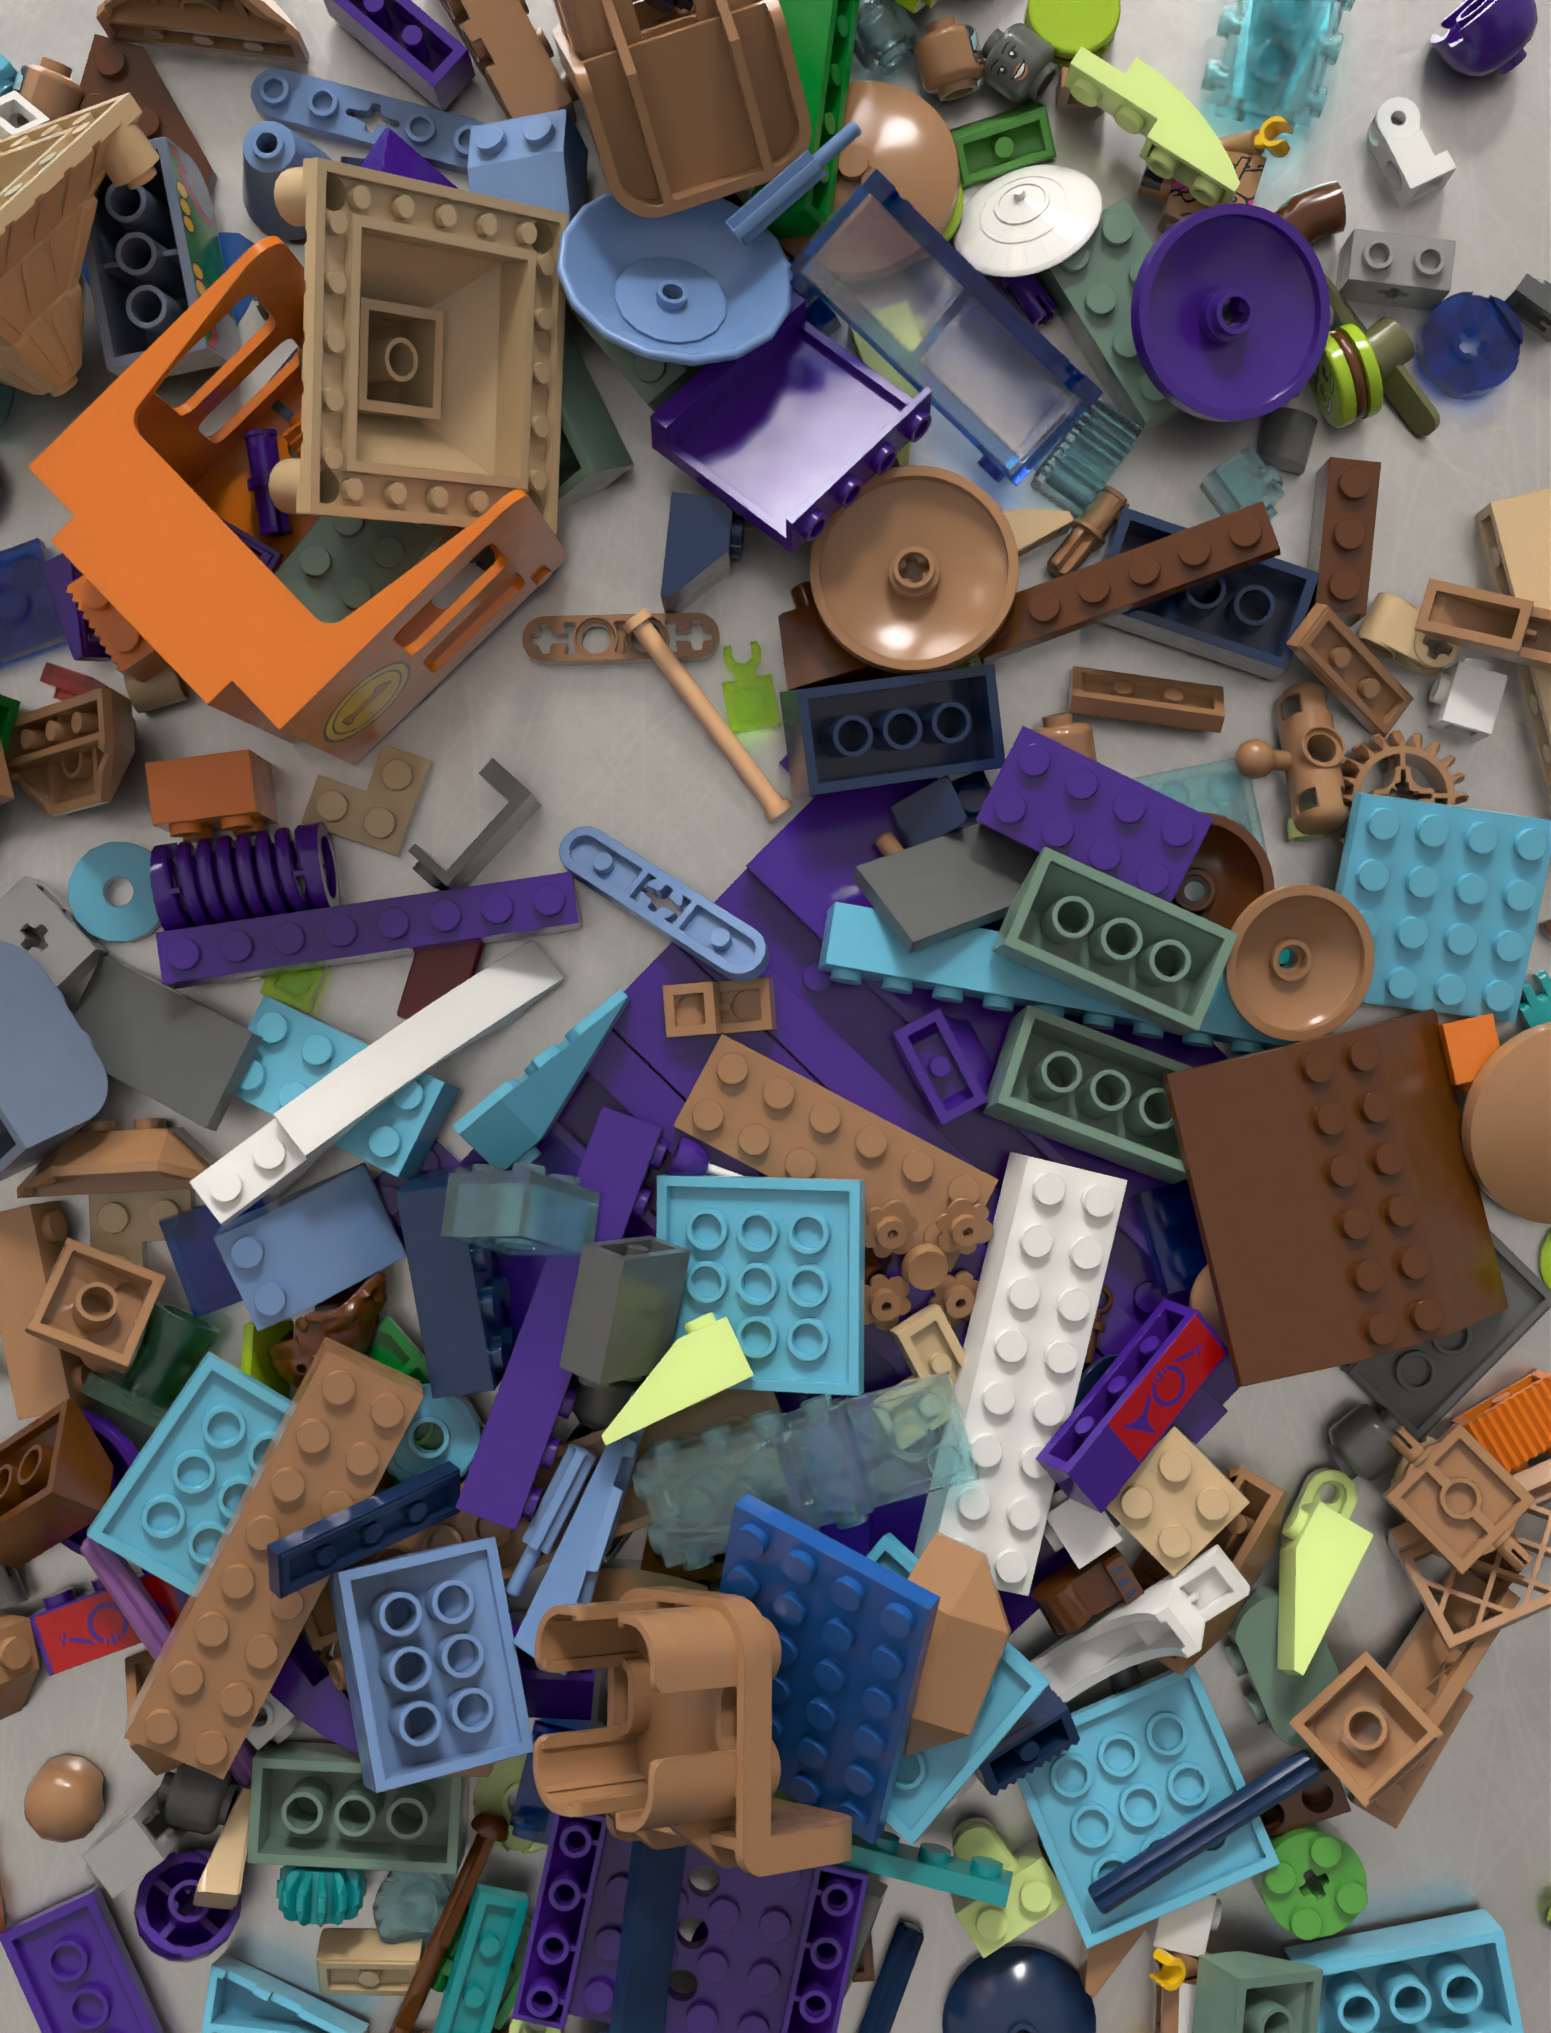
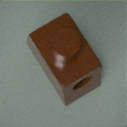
M810 581L802 582L792 588L791 596L796 609L783 612L778 616L788 691L884 678L883 670L869 666L853 657L831 636L815 606Z

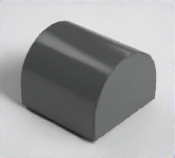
M1280 407L1266 414L1253 462L1302 475L1309 457L1318 423L1317 419L1304 411Z

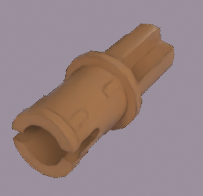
M1104 486L1087 511L1080 518H1074L1071 532L1047 561L1049 570L1057 577L1076 571L1094 548L1101 549L1106 543L1104 537L1116 522L1122 509L1130 506L1127 503V498L1115 488Z

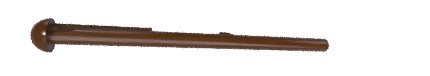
M486 1810L480 1812L471 1822V1827L477 1832L476 1837L389 2033H412L415 2022L486 1865L495 1841L505 1842L508 1839V1822L497 1811Z

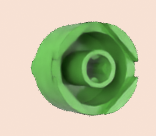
M1322 1820L1286 1833L1268 1836L1280 1864L1251 1878L1269 1912L1282 1927L1303 1940L1326 1937L1346 1928L1365 1909L1368 1903V1894L1363 1864L1335 1826ZM1308 1870H1312L1313 1875L1305 1879L1303 1874Z

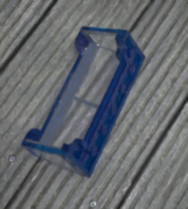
M869 167L787 265L795 274L789 283L811 304L820 297L919 393L925 387L932 390L931 404L983 454L977 463L997 483H1000L1007 477L1017 486L1104 392L1052 345L906 198L900 197V193L895 189L896 187L877 168Z

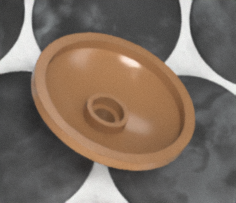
M1291 884L1278 887L1254 900L1240 914L1231 928V931L1238 933L1223 970L1225 989L1237 1013L1245 1022L1261 1033L1287 1041H1305L1321 1037L1345 1023L1364 1000L1374 971L1375 954L1373 940L1369 927L1359 910L1339 893L1311 884ZM1288 949L1290 953L1289 961L1285 965L1280 966L1279 955L1283 950Z

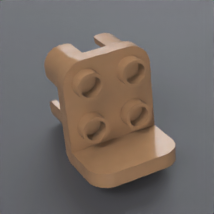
M553 0L560 24L552 30L561 64L581 99L606 183L615 199L629 212L646 218H660L770 182L808 149L811 139L810 116L786 21L778 0H692L693 8L691 11L685 8L681 10L674 6L671 12L659 11L644 0Z
M656 1586L631 1589L618 1601L556 1605L545 1612L539 1623L535 1640V1663L541 1671L557 1673L608 1668L607 1727L543 1734L534 1743V1780L540 1798L550 1811L566 1817L606 1814L607 1828L616 1839L627 1842L642 1841L649 1848L655 1850L692 1845L719 1867L732 1868L739 1866L743 1872L758 1877L838 1864L852 1858L851 1816L771 1797L778 1788L781 1776L780 1757L777 1747L772 1740V1680L776 1676L781 1663V1642L772 1622L763 1617L750 1600L735 1594L673 1586Z

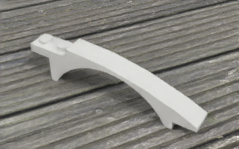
M530 940L435 1000L354 1055L273 1114L275 1118L189 1183L223 1226L227 1225L267 1194L278 1200L291 1190L298 1179L324 1152L374 1109L455 1052L495 1030L513 1024L525 1015V1009L563 982V976L535 940Z
M1216 1544L1191 1560L1175 1577L1171 1574L1166 1576L1128 1604L1123 1599L1088 1620L1081 1628L1067 1634L1030 1662L1051 1681L1049 1686L1052 1691L1054 1690L1057 1696H1060L1063 1703H1066L1096 1683L1141 1662L1166 1656L1189 1658L1196 1654L1202 1648L1205 1623L1248 1596L1250 1585L1220 1546ZM974 1774L945 1807V1810L956 1804L978 1778Z

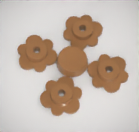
M966 1198L953 1200L948 1207V1213H943L936 1219V1227L940 1231L937 1237L939 1247L933 1244H920L912 1248L914 1238L911 1233L917 1230L919 1223L914 1215L909 1214L904 1202L891 1200L885 1204L883 1209L880 1207L869 1209L866 1214L868 1222L865 1223L864 1227L865 1247L872 1248L874 1254L879 1258H885L891 1252L907 1254L901 1266L903 1277L894 1276L887 1279L883 1274H876L871 1278L870 1285H865L864 1325L874 1323L878 1329L884 1331L895 1327L899 1321V1315H905L911 1309V1302L907 1298L910 1290L909 1284L920 1290L933 1289L935 1295L929 1299L928 1305L931 1303L939 1305L951 1327L959 1325L963 1319L970 1321L979 1281L973 1280L970 1272L965 1270L958 1272L955 1277L947 1274L948 1263L943 1251L951 1253L959 1249L962 1254L969 1255L976 1250L977 1244L989 1241L994 1229L989 1220H987L989 1216L987 1207L981 1203L973 1205Z

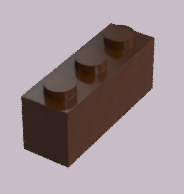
M1330 457L1316 473L1307 569L1319 572L1320 575L1306 616L1316 603L1328 605L1348 627H1352L1366 615L1381 462Z

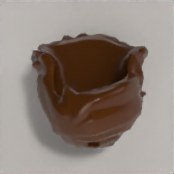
M378 1271L371 1277H367L315 1305L314 1312L304 1317H299L294 1325L296 1337L293 1338V1331L288 1332L281 1338L279 1343H274L270 1347L267 1354L272 1360V1369L277 1372L278 1376L287 1380L289 1384L294 1385L298 1389L325 1337L367 1355L370 1350V1343L374 1339L380 1312L388 1300L386 1275Z

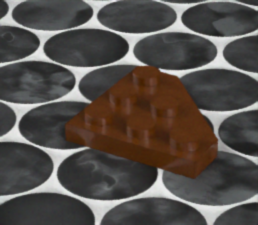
M95 34L80 83V87L83 90V98L78 111L130 92L143 111L137 124L147 139L166 136L187 153L198 166L211 198L217 176L145 49L142 46Z

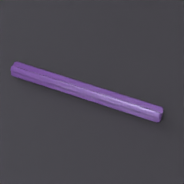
M89 1537L85 1538L80 1547L81 1553L154 1661H156L172 1627L127 1560ZM246 1738L229 1768L236 1782L242 1786H247L251 1783L253 1756L256 1754Z

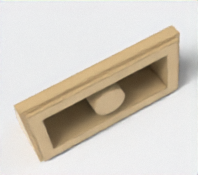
M324 1929L321 1932L316 1955L320 1994L405 1996L424 1954L423 1931Z

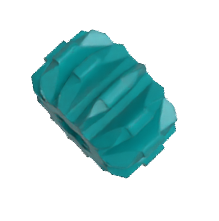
M285 1865L280 1868V1880H277L276 1898L279 1899L278 1910L283 1912L285 1919L299 1921V1924L302 1926L317 1924L321 1928L324 1924L340 1925L343 1923V1920H351L357 1917L359 1910L363 1908V1897L366 1896L367 1878H364L365 1870Z

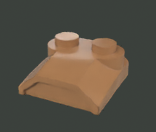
M67 1237L25 1332L81 1357L84 1364L95 1372L102 1374L120 1372L125 1374L166 1276Z
M1367 1651L1361 1654L1289 1722L1365 1808L1400 1780L1444 1735Z

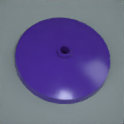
M1228 203L1212 206L1182 218L1168 228L1153 244L1139 269L1134 284L1131 301V329L1141 365L1153 385L1168 401L1184 412L1201 419L1216 422H1236L1257 418L1282 407L1296 396L1310 380L1322 358L1330 326L1329 289L1316 253L1306 238L1291 223L1278 214L1258 206Z

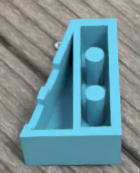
M223 1953L211 1965L201 2033H368V2023L226 1953Z

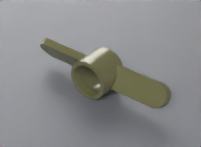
M1325 275L1331 307L1344 324H1354L1360 328L1374 351L1381 373L1383 392L1414 433L1420 436L1430 435L1438 428L1440 416L1404 366L1415 355L1414 345L1408 333L1397 321L1387 316L1382 317L1370 328L1366 329L1333 282Z

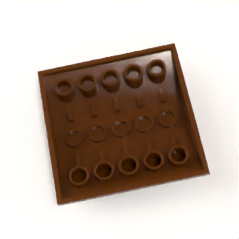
M1434 1008L1162 1075L1237 1386L1243 1387L1368 1360L1454 1334L1508 1308L1479 1185L1469 1168L1463 1151L1461 1135L1462 1115L1455 1087L1451 1085L1437 1026L1439 1021Z

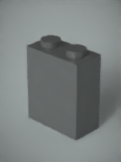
M651 1235L584 1243L559 1367L578 1375V1381L581 1384L600 1389L608 1388L610 1383L622 1380L639 1382L643 1380L644 1376L649 1375L671 1348L691 1251Z

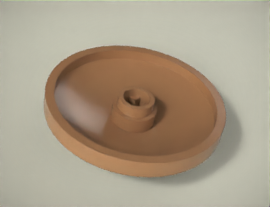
M878 81L849 82L843 128L849 122L855 121L861 129V135L840 152L830 233L778 239L785 255L796 265L814 275L829 280L841 282L872 281L890 276L909 267L923 257L940 239L952 219L958 201L960 167L956 147L946 123L938 112L920 96L897 85Z
M909 465L890 468L882 475L875 474L863 486L860 495L848 508L841 507L828 519L822 533L813 541L809 574L811 590L819 616L831 636L843 649L853 657L876 669L896 674L914 675L944 671L957 666L976 655L991 642L1005 623L1012 608L1018 584L1019 558L1015 537L1006 516L997 503L982 488L967 478L949 470L924 465Z
M1551 1022L1536 1025L1522 1031L1500 1046L1490 1056L1475 1077L1468 1092L1461 1125L1464 1155L1480 1188L1497 1204L1515 1215L1545 1224H1551Z

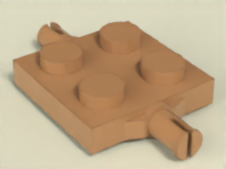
M1454 1423L1436 1442L1425 1447L1403 1425L1395 1429L1394 1432L1396 1434H1392L1387 1442H1390L1409 1463L1406 1465L1402 1476L1382 1495L1383 1498L1457 1573L1463 1575L1482 1555L1494 1550L1516 1572L1524 1569L1526 1566L1512 1551L1523 1562L1528 1564L1533 1559V1556L1510 1534L1513 1532L1518 1518L1536 1499L1460 1423Z

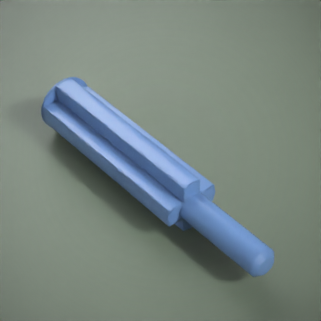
M855 121L849 122L813 155L808 149L804 151L725 222L733 236L746 246L827 174L822 168L861 135V129Z
M569 1443L521 1539L522 1542L528 1545L505 1588L507 1595L513 1598L519 1597L541 1552L550 1554L598 1458L587 1448Z

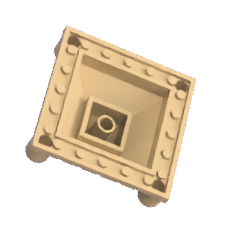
M130 92L0 139V383L34 395H44L50 392L53 397H58L70 390L78 382L75 374L82 367L84 331L82 287L78 282L98 203L94 194L106 174L116 187L127 184L130 190L143 186L157 174L154 164L159 160L160 156L137 124L143 111Z
M320 157L303 159V166L288 168L281 172L274 187V200L277 210L287 223L295 227L305 226L307 234L304 264V281L306 285L303 313L304 338L299 356V366L304 386L301 412L303 441L301 444V458L283 459L274 466L270 473L268 486L274 505L281 512L289 515L332 516L466 528L484 515L503 496L515 489L521 488L531 498L553 533L557 535L566 294L556 269L560 235L569 224V214Z

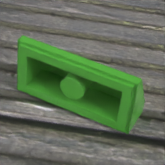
M1033 102L949 130L956 147L962 188L1057 157L1047 108L1039 102Z

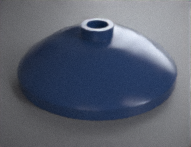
M1007 1943L985 1958L980 1953L975 1955L955 1975L949 1985L943 2003V2033H1016L1019 2030H1028L1031 2033H1096V2014L1093 2000L1085 1992L1079 1972L1061 1955L1048 1948L1031 1943Z

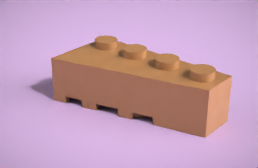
M439 0L507 120L567 109L573 122H577L573 102L579 100V96L566 72L563 71L558 74L550 59L554 57L550 43L540 27L534 29L527 16L529 9L525 0Z

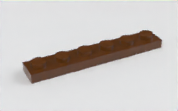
M1257 502L1017 592L1010 613L1000 631L990 643L978 652L981 663L984 665L1281 555L1264 502Z

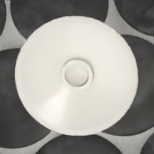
M1034 165L1006 173L982 187L963 207L961 221L953 235L956 252L970 268L990 276L1019 277L1049 269L1076 253L1092 236L1102 214L1103 203L1101 193L1095 182L1086 174L1063 165Z

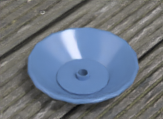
M612 192L582 206L562 232L556 269L571 308L603 339L645 359L688 366L737 360L772 340L792 310L794 272L777 237L767 228L746 246L733 236L725 221L741 207L724 198H719L668 216L646 218L635 215L622 207Z

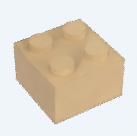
M1173 1423L1106 1509L1175 1577L1250 1502Z

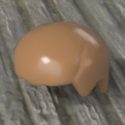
M62 1755L47 1760L33 1776L26 1790L24 1798L26 1821L41 1839L68 1843L85 1838L94 1829L95 1824L99 1822L104 1810L105 1803L103 1802L102 1795L103 1774L83 1757Z

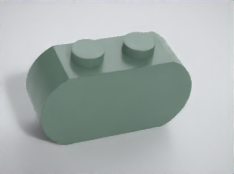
M1269 1585L1254 1588L1249 1593L1227 1631L1232 1644L1224 1647L1226 1655L1236 1676L1239 1677L1245 1674L1252 1692L1246 1694L1245 1699L1256 1723L1259 1725L1265 1722L1277 1738L1291 1746L1311 1748L1289 1722L1332 1683L1340 1673L1324 1636L1304 1676L1286 1675L1277 1669L1279 1586Z

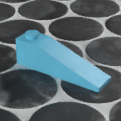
M622 989L618 990L570 1029L564 1036L566 1039L560 1045L554 1044L535 1057L524 1069L525 1074L521 1078L505 1081L452 1127L500 1174L507 1172L511 1167L517 1174L522 1172L541 1156L542 1153L536 1146L546 1139L630 1001V997Z

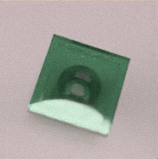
M156 1301L129 1370H126L125 1374L120 1372L102 1374L96 1371L91 1372L80 1392L156 1429L186 1385L202 1356L221 1331L212 1323L189 1311L169 1303Z

